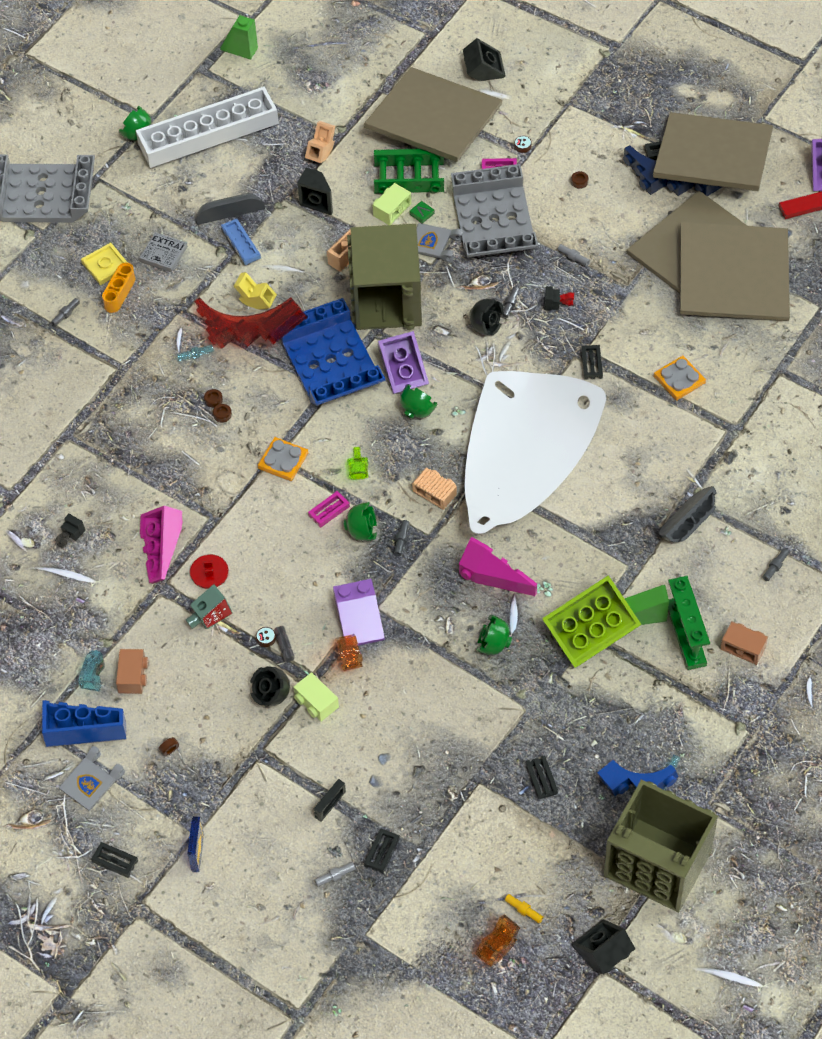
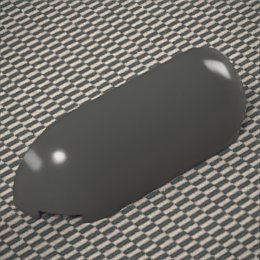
M252 193L214 200L203 204L199 208L196 222L197 225L251 213L265 209V205L261 198Z
M714 486L704 488L690 497L661 527L659 531L661 537L670 542L685 541L715 510V494L717 492Z

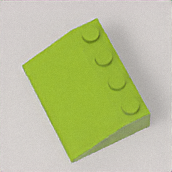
M609 575L542 618L574 668H577L642 625Z

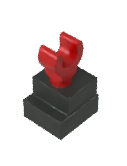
M553 286L545 287L544 310H559L560 302L568 306L574 305V293L568 292L560 295V289H553Z

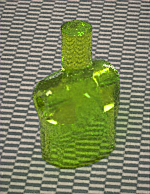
M354 447L353 457L347 459L349 478L352 480L366 479L369 476L368 458L361 457L360 447Z

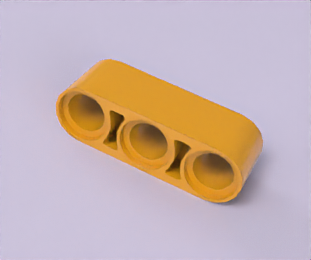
M125 262L118 266L102 294L104 308L109 313H115L121 308L135 283L134 268L130 263Z

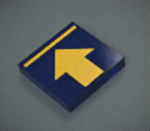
M193 816L191 821L187 852L192 872H200L204 840L201 818Z

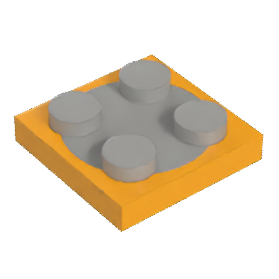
M683 355L654 372L655 379L676 401L706 383V379Z
M274 437L260 460L258 469L292 482L308 455V449Z

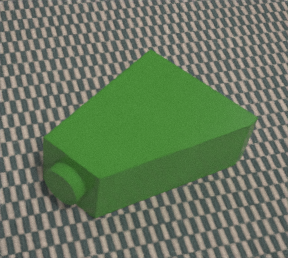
M239 15L220 49L251 60L258 49L255 20Z
M661 585L625 598L642 625L667 622L669 599L666 585Z

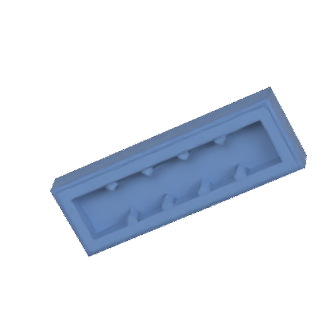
M237 218L221 225L222 231L245 265L261 259V254Z

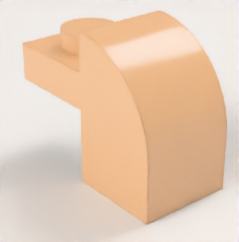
M322 121L317 122L314 139L308 141L305 158L318 163H322L328 158L334 146L333 136L336 126Z

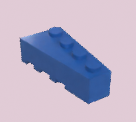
M42 700V734L46 747L126 739V719L122 708L103 706L91 708L84 704L72 706L65 702L53 704L50 701Z

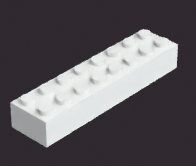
M261 87L136 130L137 141L149 167L152 168L279 124L278 113L265 87Z

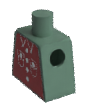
M212 585L191 603L190 606L194 614L185 620L192 629L200 623L206 629H209L233 614L223 594L215 585Z

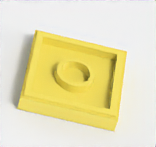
M112 243L81 259V263L99 285L111 280L118 266L127 262Z

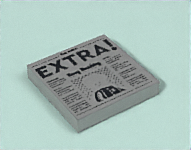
M155 232L139 259L142 263L172 272L188 246L186 242Z

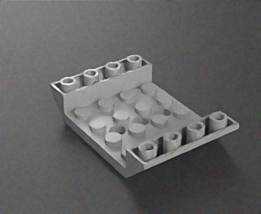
M0 154V221L75 222L87 213L89 209L95 155H77L76 164H10L9 156ZM41 178H47L45 181H39ZM40 191H45L42 195L38 194ZM38 205H44L42 208H36Z
M520 164L451 173L454 203L459 228L463 230L461 237L466 257L538 248L536 233L532 229L523 188V174ZM514 216L516 219L509 220L508 217ZM496 218L498 221L491 222L490 219ZM477 220V221H480L481 223L478 224V225H476V224H473L472 222Z

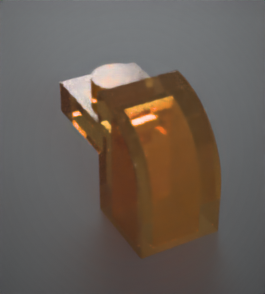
M350 634L335 638L343 671L363 667V658L359 651L356 635Z
M504 914L499 918L493 932L482 939L475 954L492 967L512 949L517 941L515 937L521 927Z

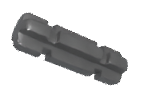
M276 627L274 630L284 661H293L295 657L285 627Z

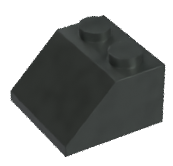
M478 38L463 49L467 68L466 72L471 78H475L478 81H486L506 77L499 50Z
M306 167L297 182L299 205L332 215L331 189L323 173Z
M604 919L571 944L593 970L603 975L610 972L621 960L628 958L630 953L636 949L624 928Z

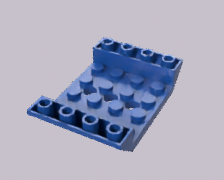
M344 298L276 321L285 352L310 402L316 406L385 381L379 365L375 366L351 321L350 310ZM344 353H352V356L346 357ZM330 358L336 360L333 363L327 362V360ZM313 364L319 366L316 369L309 368Z

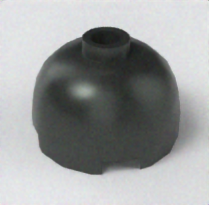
M494 299L479 300L470 310L469 315L472 327L483 335L493 336L502 325L499 323L500 317L504 315L501 302Z
M260 667L254 672L250 683H253V693L250 694L259 705L276 706L281 704L287 698L290 691V682L287 675L276 667Z

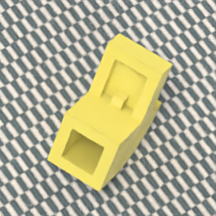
M246 272L241 273L234 284V288L241 294L239 300L255 309L270 308L277 296L267 283L256 284Z

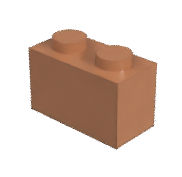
M731 621L722 639L720 650L757 665L767 646L768 636H765L760 631L746 628L743 624Z
M120 649L116 680L118 693L142 694L143 686L147 685V675L144 672L145 669H148L149 664L148 657H145L144 649Z

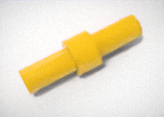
M510 894L506 896L505 901L518 909V913L523 916L527 915L539 924L542 922L544 916L531 909V905L525 901H519Z

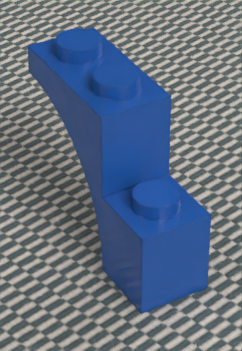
M614 760L597 772L601 781L614 796L625 793L629 785L636 789L641 779L646 782H653L657 787L664 789L666 786H672L676 782V778H678V774L672 765L657 772L644 774L626 770Z

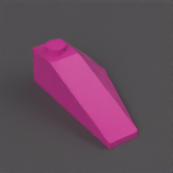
M164 505L140 516V536L145 542L143 552L147 554L146 568L149 583L151 584L165 580L182 530V510Z
M473 537L470 538L459 562V574L464 579L478 584L536 596L537 583L519 569L513 570L505 558L500 560L492 554L493 549Z

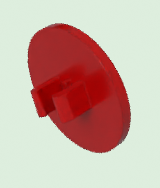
M213 554L197 558L190 568L192 581L197 586L209 589L212 585L216 587L222 585L229 574L226 561L220 556Z

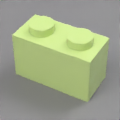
M394 183L384 191V194L379 199L374 201L372 205L373 216L391 225L412 204L411 192Z
M312 672L294 686V699L298 704H303L313 718L317 717L321 722L339 708L338 697Z

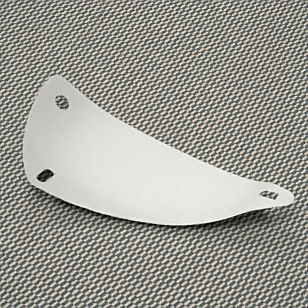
M498 371L487 375L472 426L465 469V498L471 531L482 534L497 525L514 522L534 510L558 488L579 462L595 434L606 402V394L602 388L581 379L562 375L518 371ZM500 381L514 392V397L509 398L495 387V382ZM587 396L589 398L590 405L587 409H581L578 406L579 397ZM484 516L490 518L485 525L477 523Z

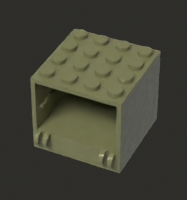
M416 224L350 227L351 235H347L352 321L356 323L357 330L400 327L412 330L416 326H422L421 283Z
M641 779L607 840L604 877L679 913L712 852L718 815L710 809H703L697 806L691 800H684L676 796L672 791H665L657 787L653 782H646Z

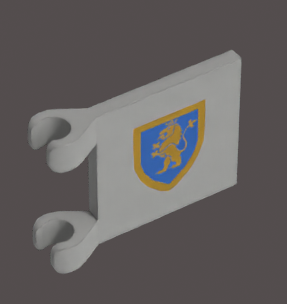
M419 223L417 226L418 254L440 258L445 262L452 263L454 260L453 251L444 249L449 238L461 242L463 230H451Z
M96 746L90 748L86 757L59 786L61 791L89 812L110 787L125 774V770L120 764L114 766L110 775L95 765L93 762L101 756Z

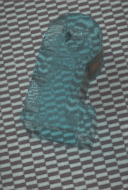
M93 650L86 655L78 679L81 689L100 692L102 684L99 674L105 668L104 658L100 651Z

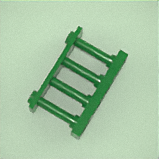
M423 149L374 150V167H379V179H374V194H384V191L394 183L411 193L444 192V178H439V165H444V157ZM432 165V178H421V166ZM386 166H397V179H386ZM404 166H414V179H404Z
M688 576L669 579L668 583L673 598L669 599L668 613L687 670L706 667L707 660L702 646L710 645V640Z

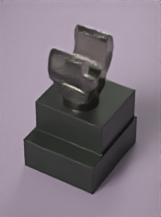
M69 513L64 518L65 522L61 526L62 533L55 539L58 542L57 546L62 549L66 547L70 538L77 541L85 532L83 521Z

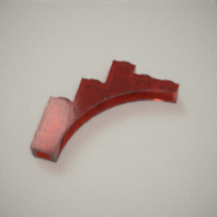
M200 297L194 301L198 306L197 312L202 318H207L205 320V323L209 326L206 328V331L209 333L207 338L213 345L217 344L221 349L233 339H236L239 343L243 342L248 347L260 336L265 341L269 340L274 345L307 318L306 314L292 297L275 308L249 316H233L218 312L209 307Z

